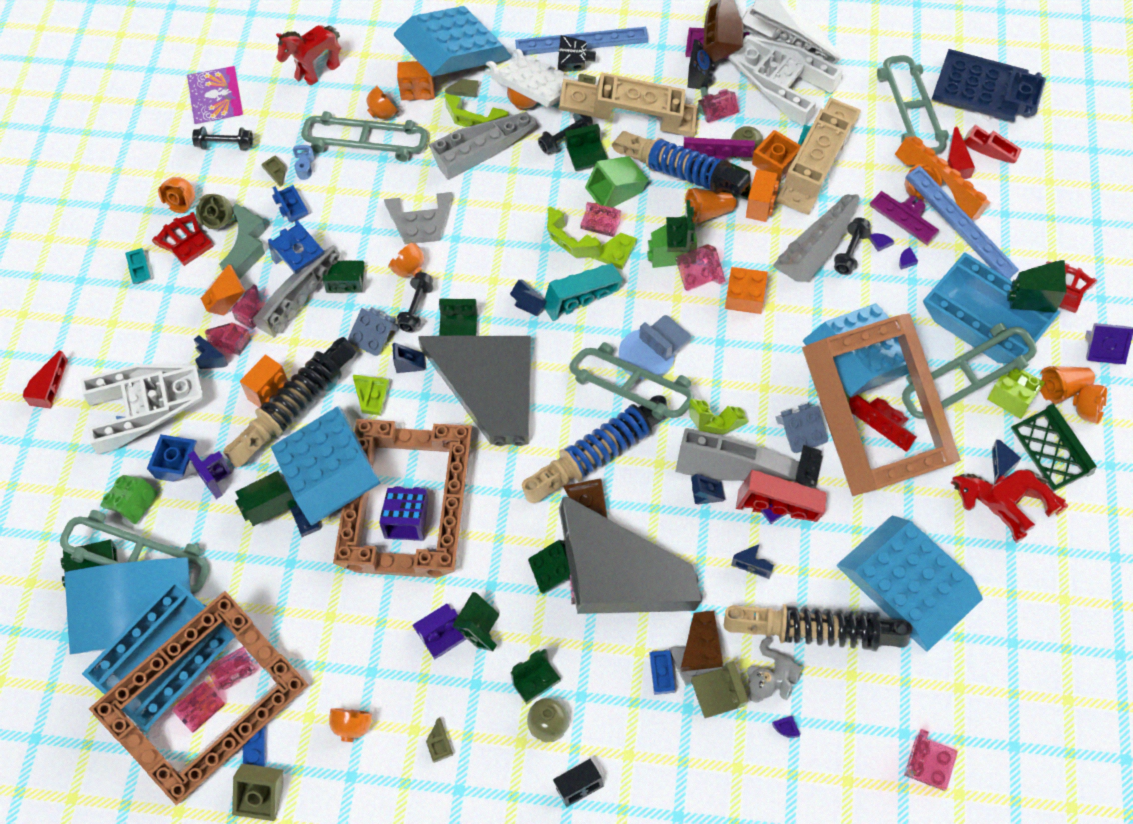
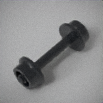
M574 113L573 118L575 122L552 136L549 132L544 131L542 136L538 138L541 150L545 154L557 152L558 146L556 142L565 137V131L593 125L592 117Z
M202 126L200 129H194L191 137L194 147H201L202 150L206 149L207 142H238L240 150L243 151L245 148H252L254 140L252 131L245 130L244 127H240L238 135H207L206 127Z
M857 217L848 224L847 230L852 235L846 253H839L834 257V269L842 275H849L857 268L858 262L852 255L859 239H866L871 234V224L867 219Z
M424 272L416 273L415 277L410 280L411 287L416 291L408 312H400L397 315L398 328L408 333L415 332L416 328L421 325V319L415 313L422 294L430 293L434 289L432 276Z

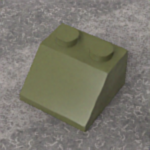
M241 764L233 776L232 815L275 821L283 790L284 769Z

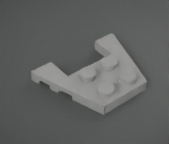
M452 192L436 193L437 209L401 212L400 197L384 199L385 207L389 211L390 217L394 221L405 245L414 244V242L425 243L441 240L446 223L445 220L450 210V203L453 200Z

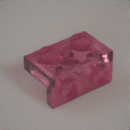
M722 89L715 95H705L703 99L698 100V103L702 105L705 121L708 123L739 112L735 92L728 89Z
M587 202L580 229L615 237L621 221V210L602 206L598 203Z
M243 646L206 667L218 691L230 688L234 684L233 682L240 678L249 677L253 673L252 671L256 669Z
M203 681L171 710L194 733L220 710L225 703Z

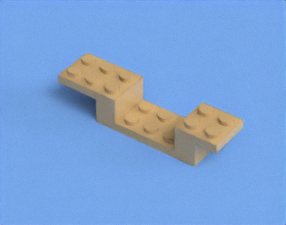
M603 72L600 74L597 85L563 78L558 110L609 120L613 107L661 117V131L693 137L695 134L697 106L684 103L686 89Z
M829 97L824 109H820L790 166L785 183L776 202L807 215L810 214L823 188L826 176L839 150L842 151L861 113V109Z

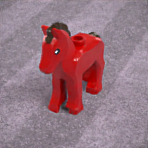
M317 25L301 36L296 31H287L283 34L277 33L276 36L279 38L276 59L283 63L292 55L296 64L294 78L299 82L305 74L304 79L308 85L312 86L318 82L313 61L326 49L328 50L326 66L330 70H335L340 66L339 53L342 49L338 43L340 32L330 25L326 27Z
M1028 469L1017 470L1007 477L1003 475L996 480L994 485L985 481L981 476L977 477L975 474L969 473L967 475L955 476L952 478L953 481L950 482L955 486L954 489L958 490L964 509L971 511L975 507L976 499L980 500L1009 527L1016 544L1028 535L1026 532L1035 526L1016 506L1024 496L1040 499L1045 507V514L1048 517L1054 513L1058 516L1069 506L1065 502L1066 500L1053 493L1049 486L1046 485L1049 480L1045 477H1039V474Z

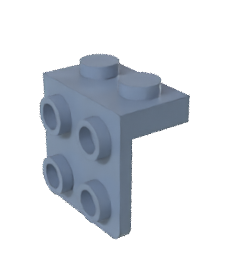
M370 307V309L361 308L349 334L348 342L374 356H379L390 331L399 330L397 322H395L396 318L387 314L384 316L380 314L381 311L374 307Z
M664 315L652 326L644 322L640 326L639 338L667 361L690 341L691 335L668 315Z
M809 402L798 405L799 409L793 411L791 408L780 412L781 415L775 416L777 424L784 425L793 453L802 452L803 445L813 448L828 442L818 405H810Z

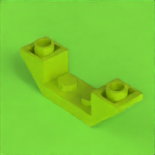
M447 93L444 95L446 108L454 124L463 127H470L509 116L508 111L492 107L488 117L468 112L467 110H462V100L460 97Z
M551 206L548 208L547 230L551 240L575 258L600 256L603 254L601 242L596 237L592 238L586 234L579 242L573 237H568L562 229L566 226L564 214L559 209L555 210Z
M697 399L689 401V417L699 431L724 435L749 422L744 410L738 406L728 405L719 415H713L706 401Z

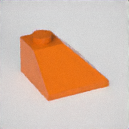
M228 264L210 284L200 299L207 312L224 316L246 291L232 265Z

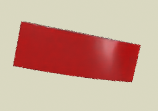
M976 124L967 132L964 138L967 147L983 155L1005 162L1015 163L1022 151L1020 147L994 130L989 134Z

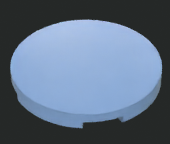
M640 329L629 333L619 346V359L660 377L665 375L674 363L675 354L665 361L639 338ZM623 369L630 376L633 374L632 372Z

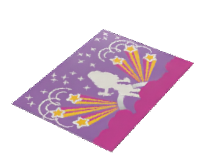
M235 66L187 75L194 124L243 115Z

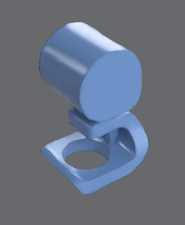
M309 145L294 146V156L299 158L294 165L297 177L301 180L309 179L312 175L310 163L315 159L313 150ZM298 150H305L306 152H305V153H298L297 151H298Z

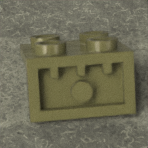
M734 661L726 663L721 669L691 678V683L705 719L742 708L749 702Z

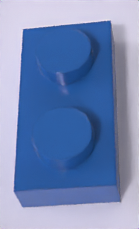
M670 650L649 652L654 695L675 693Z
M263 726L243 745V764L265 767L266 726Z

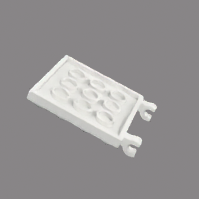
M520 49L513 50V53L517 55V58H511L513 63L498 69L493 61L486 62V65L491 70L487 69L484 71V74L491 76V79L546 107H550L560 101L563 78L578 81L577 78L569 77L563 71L555 70L549 64L541 63L532 56L524 57Z

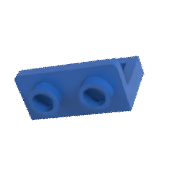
M294 185L280 191L277 190L276 186L272 187L274 192L272 198L276 205H280L279 211L282 217L286 216L288 221L292 222L309 214Z

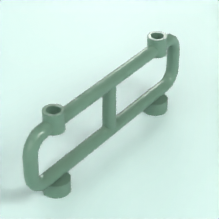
M907 55L888 57L884 60L883 67L877 69V79L879 82L888 80L907 131V133L901 135V143L906 137L916 136L906 109L925 106L935 131V140L939 142L938 147L931 148L935 151V154L943 152L946 148V140H948L949 134L947 130L941 129L922 81V64L916 65L914 59ZM906 62L909 64L910 74L915 79L922 100L903 102L890 68L891 63Z
M324 111L322 116H311L305 120L301 136L303 140L311 143L310 147L316 153H322L325 145L396 152L395 158L398 161L406 162L410 154L419 153L425 148L428 133L423 127L415 126L416 124L412 120H407L405 124L337 118L332 117L330 112ZM319 122L324 126L338 124L363 127L359 141L308 135L311 124ZM370 128L404 131L409 135L413 134V132L421 134L419 144L415 147L366 142Z
M999 323L990 330L993 338L931 372L934 380L960 366L971 382V385L941 401L943 409L1015 368L1019 371L1029 366L1028 361L1037 352V346L1030 334L1024 328L1012 327L1007 329L1003 323ZM1014 334L1020 335L1028 345L1029 351L978 380L966 361ZM908 375L906 380L910 385L904 389L902 401L913 417L925 419L923 412L918 411L909 398L910 394L915 391L911 376Z
M603 342L598 349H582L569 365L571 373L576 376L575 380L579 384L584 385L588 381L653 410L652 415L659 420L663 416L669 418L682 416L689 409V401L694 399V394L689 389L691 381L686 376L679 375L674 382L612 356L614 349L606 342ZM593 355L633 374L620 388L591 375L586 369H578L577 365L585 356ZM641 376L685 395L687 399L679 409L670 410L662 403L656 404L628 390Z
M91 510L88 518L82 516L72 518L66 524L61 534L60 546L64 551L72 554L71 559L78 563H82L84 559L101 565L120 563L91 553L82 547L71 546L68 543L74 527L82 524L136 543L128 562L137 561L144 546L177 558L187 557L188 562L201 567V573L196 584L190 586L191 594H195L203 588L209 575V564L206 560L199 557L202 551L199 546L187 543L184 551L115 528L104 524L106 515L97 510Z

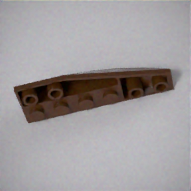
M710 0L704 23L703 50L714 62L743 48L744 24L735 0Z

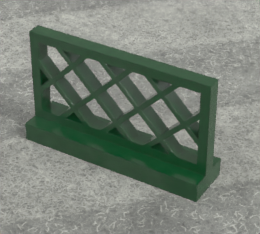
M1054 403L1046 406L1045 410L1011 426V430L1041 475L1049 480L1048 485L1053 492L1095 473L1097 465ZM1044 416L1048 422L1047 428L1035 425L1036 420ZM1023 426L1032 428L1030 436L1022 435L1018 429ZM1034 429L1046 432L1044 440L1032 437ZM1047 434H1056L1059 438L1058 444L1046 441ZM1031 441L1042 444L1040 452L1031 450L1029 447ZM1044 445L1056 447L1055 455L1043 453ZM1058 449L1067 450L1070 454L1069 459L1057 457ZM1041 457L1053 460L1051 468L1042 466L1040 463ZM1055 461L1067 463L1066 471L1053 469ZM1069 465L1078 466L1081 473L1077 475L1067 473ZM1052 473L1064 476L1063 482L1055 485L1051 479Z

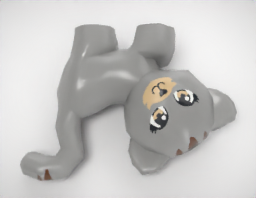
M766 637L761 641L759 649L763 656L775 660L774 672L772 673L766 668L759 669L755 666L748 667L747 670L750 701L754 703L772 696L777 689H780V697L787 701L792 694L791 688L793 684H797L802 676L800 673L802 668L796 665L789 657L781 655L776 651L768 650L767 647L772 643L770 637Z

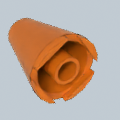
M690 188L686 192L685 203L686 200H690V207H694L693 222L695 224L732 212L736 207V198L730 193H714L711 190Z
M1048 366L1040 372V375L1042 374L1041 380L1045 382L1040 392L1045 400H1050L1054 404H1059L1078 394L1083 387L1095 382V373L1088 367Z

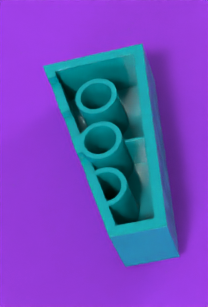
M613 263L591 270H585L575 275L571 274L559 280L555 279L549 282L545 295L547 303L544 309L554 322L563 313H566V315L571 314L573 309L580 305L583 307L588 306L595 298L600 300L619 291L623 278Z

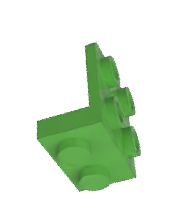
M122 475L116 479L112 489L103 497L100 506L103 509L119 512L129 522L137 524L159 492L144 479Z

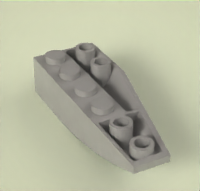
M527 112L458 129L430 143L429 147L440 171L447 180H450L492 158L532 129L536 122Z
M846 194L841 197L834 206L788 245V248L778 256L777 261L773 264L774 268L794 281H809L838 245L854 214L860 196L858 194Z
M333 245L324 250L325 254L298 273H293L273 293L253 318L258 329L273 338L283 331L285 324L294 317L297 309L305 303L308 295L316 289L323 275H327L331 266L337 263L340 255L336 246Z
M685 428L675 472L691 476L699 474L717 481H744L751 470L774 477H780L787 481H795L799 462L740 440Z

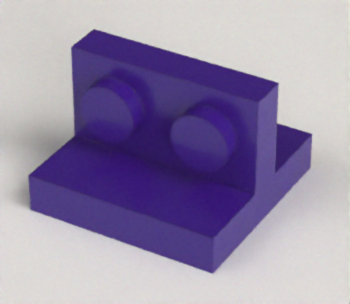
M1094 323L1092 331L1086 330L1085 338L1089 343L1086 355L1087 361L1126 365L1133 337V327Z
M195 451L187 454L196 472L217 500L223 496L217 483L232 473L220 451L210 454L204 461H201Z
M447 603L412 625L434 660L467 640L452 626L458 614Z

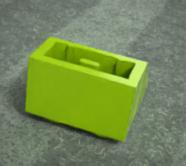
M1015 368L999 378L987 400L1022 419L1045 382L1024 370L1019 371Z

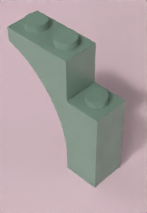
M235 204L232 210L238 222L237 239L229 254L219 265L222 271L228 264L232 265L240 280L265 254L263 243L258 238L266 229L264 220L259 215H254L246 207Z

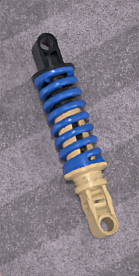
M622 131L612 143V148L617 153L646 163L649 170L664 172L666 175H671L674 178H679L692 184L695 183L697 186H703L714 193L726 190L735 195H741L751 182V177L746 172L731 168V163L728 160L718 159L713 156L708 157L707 154H700L698 151H692L690 148L685 149L683 146H677L675 143H670L663 138H657L656 140L646 139L627 131Z
M656 395L650 399V401L656 404L662 403L668 408L664 396ZM635 404L629 405L616 418L613 417L609 419L608 423L601 424L600 429L596 428L591 434L584 435L583 440L579 439L574 445H569L559 450V459L551 461L549 465L524 479L521 486L526 500L529 503H537L562 485L568 484L572 478L580 482L587 476L584 470L592 473L593 464L600 468L602 466L601 459L609 462V454L617 457L619 455L618 448L621 451L627 450L626 442L630 446L635 445L634 436L638 440L651 436L652 427L667 417L663 416L659 420L652 415L653 410L642 405L639 407Z

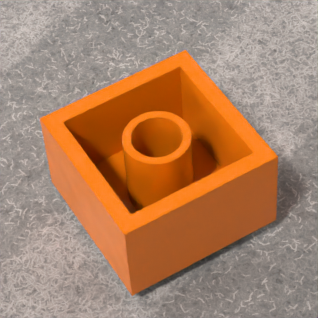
M418 61L397 62V80L401 100L435 99L434 76L432 77Z
M773 130L754 150L752 165L763 171L777 173V180L781 182L787 175L801 145Z
M756 169L748 197L746 218L767 222L768 216H772L773 205L777 198L780 182L776 181L777 173Z
M731 267L725 309L761 314L768 272Z
M265 354L240 380V384L247 400L260 407L264 402H269V398L272 395H276V391L279 388H284L283 385L288 379L283 366Z

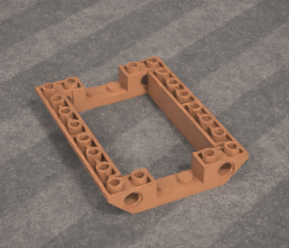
M910 313L897 315L801 347L852 496L880 489L961 461ZM897 337L936 449L871 469L833 358Z
M356 419L354 433L372 467L376 448L449 452L437 552H429L427 549H416L415 555L378 553L376 546L364 545V547H361L369 496L368 491L342 507L333 564L356 573L438 578L455 572L472 426L433 423L432 430L396 428L395 421Z
M224 591L88 709L177 806L309 684L286 658L277 652L254 626L253 621ZM222 622L275 681V684L177 772L121 709Z

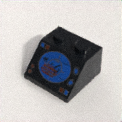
M694 39L689 62L687 88L701 89L706 87L708 89V84H712L713 74L711 71L715 69V62L703 50V44L699 40Z

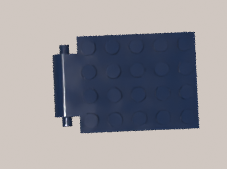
M948 49L932 100L1014 122L1017 114L1030 117L1037 113L1046 78L1042 77L1040 72L1034 75L1030 74L1028 69Z

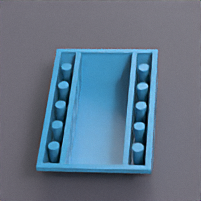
M465 6L413 15L393 35L432 77L486 65V62L489 61L494 63L504 61L512 57L504 45Z
M966 252L962 254L923 300V304L935 323L974 348L993 338L990 330L999 323H1003L1007 329L1012 327L1024 328L1036 344L1060 314L1059 310L1053 313L1010 309L1007 293L1008 290L1012 289V281ZM1014 334L982 353L997 363H1010L1018 356L1026 354L1029 351V347L1020 335Z
M875 303L825 321L805 337L802 342L805 345H809L840 333L888 319L889 316ZM897 337L833 358L843 389L850 397L909 374Z
M340 405L271 446L290 491L311 526L381 484Z
M893 515L836 565L892 620L908 621L913 627L911 638L926 652L937 644L983 600L972 576L912 521Z
M174 578L86 668L82 675L105 695L201 612L205 606ZM221 622L121 710L146 732L235 636Z

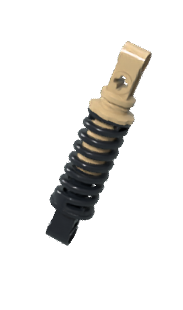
M340 337L324 353L316 351L312 358L305 363V367L299 368L298 374H293L291 381L284 383V388H279L276 391V395H272L269 398V402H264L255 410L257 418L251 420L249 426L223 450V453L235 467L245 464L265 442L271 440L274 434L282 436L288 427L287 425L293 423L290 417L299 418L300 413L298 410L306 411L307 406L305 403H314L312 395L315 397L321 396V392L317 387L324 391L328 389V385L324 380L334 383L342 377L340 368L356 354L345 337Z
M782 604L780 610H773L770 607L765 609L731 605L725 610L723 623L725 630L728 632L766 635V637L776 635L779 636L780 643H792V637H794L796 644L800 643L801 638H805L807 645L811 644L812 639H817L816 644L818 646L823 644V640H828V646L832 647L834 641H837V638H839V647H845V640L850 639V647L855 649L858 639L862 640L863 650H872L873 652L877 651L879 645L899 648L906 647L909 644L913 630L912 625L908 621L880 619V614L876 611L867 612L866 617L862 611L854 615L851 610L843 614L840 609H837L832 614L831 610L826 608L821 614L820 609L814 607L810 613L809 608L803 606L798 611L795 605Z

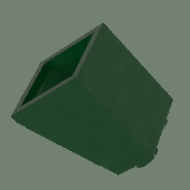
M1065 260L1051 262L1019 272L1017 278L1012 281V289L1008 290L1007 293L1010 309L1056 313L1066 294Z

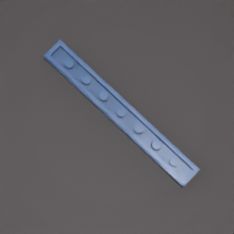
M646 26L563 35L586 41L587 49L648 43ZM560 35L515 39L516 49H520L523 55L559 52Z
M920 165L905 177L991 269L1007 279H1010L1019 271L1015 264Z

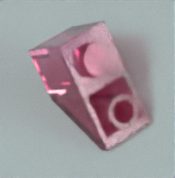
M253 284L231 310L237 322L252 330L256 327L253 318L262 308L261 295L257 285Z
M235 323L206 329L204 332L208 339L207 342L212 346H219L227 353H234L238 356L241 355L251 341L248 329Z

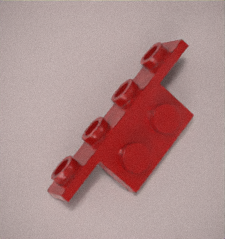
M859 395L850 397L849 407L853 415L905 452L911 448L917 436L904 428L909 419L901 411L894 409L885 400L878 397L870 403Z

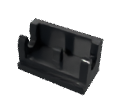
M803 445L795 479L796 483L816 488L823 458L821 450Z
M591 758L553 779L556 790L566 808L604 787L602 776Z

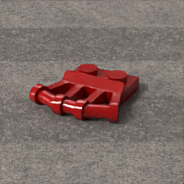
M194 212L184 217L174 218L172 223L162 226L163 229L152 239L155 245L170 251L183 266H186L214 247L212 242L199 229ZM192 222L195 231L190 233L183 224ZM177 227L186 236L182 240L173 232ZM168 235L176 244L171 245L164 242L163 239Z
M1065 263L1066 274L1074 275L1071 286L1066 284V294L1059 307L1076 313L1083 295L1093 288L1098 280L1091 278L1082 271V268L1078 267L1076 269L1071 267L1070 264ZM1079 278L1087 283L1081 289L1076 288Z

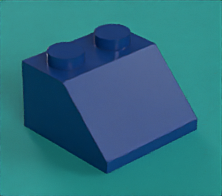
M160 434L147 470L155 479L174 482L182 478L190 461L187 454L194 451L197 441Z

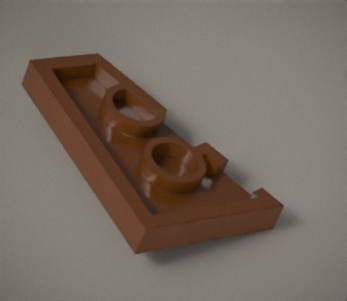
M601 478L563 486L569 498L608 519Z
M714 610L693 613L681 664V672L723 667Z

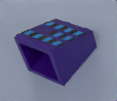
M401 486L387 487L379 520L384 539L424 541L429 500L427 489L421 487H414L413 489Z

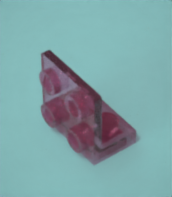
M706 244L675 257L686 291L711 281L718 284L726 282L717 249L714 246Z
M920 729L915 736L904 776L946 791L958 751L927 739L929 732Z

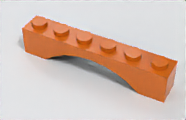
M906 137L894 155L906 165L927 164V167L937 169L941 178L952 191L956 204L972 221L978 220L991 202L987 200V196L984 193L973 188L974 185L970 181L964 180L960 172L950 168L948 162L935 155V151L930 147H926L919 137Z

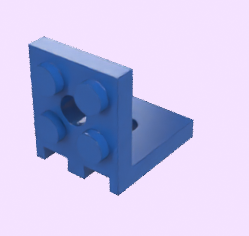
M298 220L295 221V226L289 230L286 228L281 230L280 236L274 240L268 239L272 261L276 265L284 261L294 274L325 254L324 250ZM303 248L302 252L296 253L297 250Z

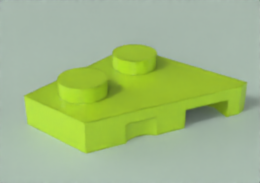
M620 232L601 246L603 254L591 256V258L606 264L613 263L615 267L623 270L637 243V238Z
M353 374L352 377L362 413L381 416L389 380Z

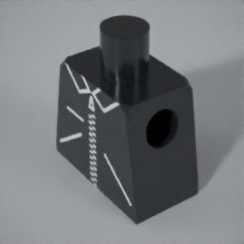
M560 35L558 70L563 72L585 70V61L595 62L596 51H586L587 42L584 40Z

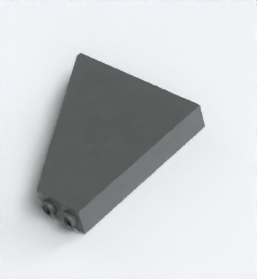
M418 336L420 349L490 444L496 446H504L505 444L523 446L524 444H529L531 336Z
M562 498L558 508L577 614L696 611L702 602V592L699 591L697 584L698 575L695 573L692 564L571 498Z

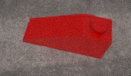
M957 126L954 127L950 139L947 162L950 168L960 172L963 179H969L973 175L975 166Z
M59 350L29 380L27 387L24 388L23 398L29 406L51 409L68 362L63 351Z

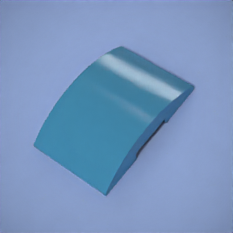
M188 558L126 562L65 572L69 654L104 651L174 578L191 593Z

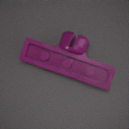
M684 137L683 147L685 149L690 148L692 151H698L700 154H707L708 157L713 156L718 159L728 160L730 156L753 157L755 141Z
M881 190L870 202V207L928 246L939 233V229L920 216L925 211V203L921 199L915 202L918 198L915 195L909 196L904 202L900 203Z

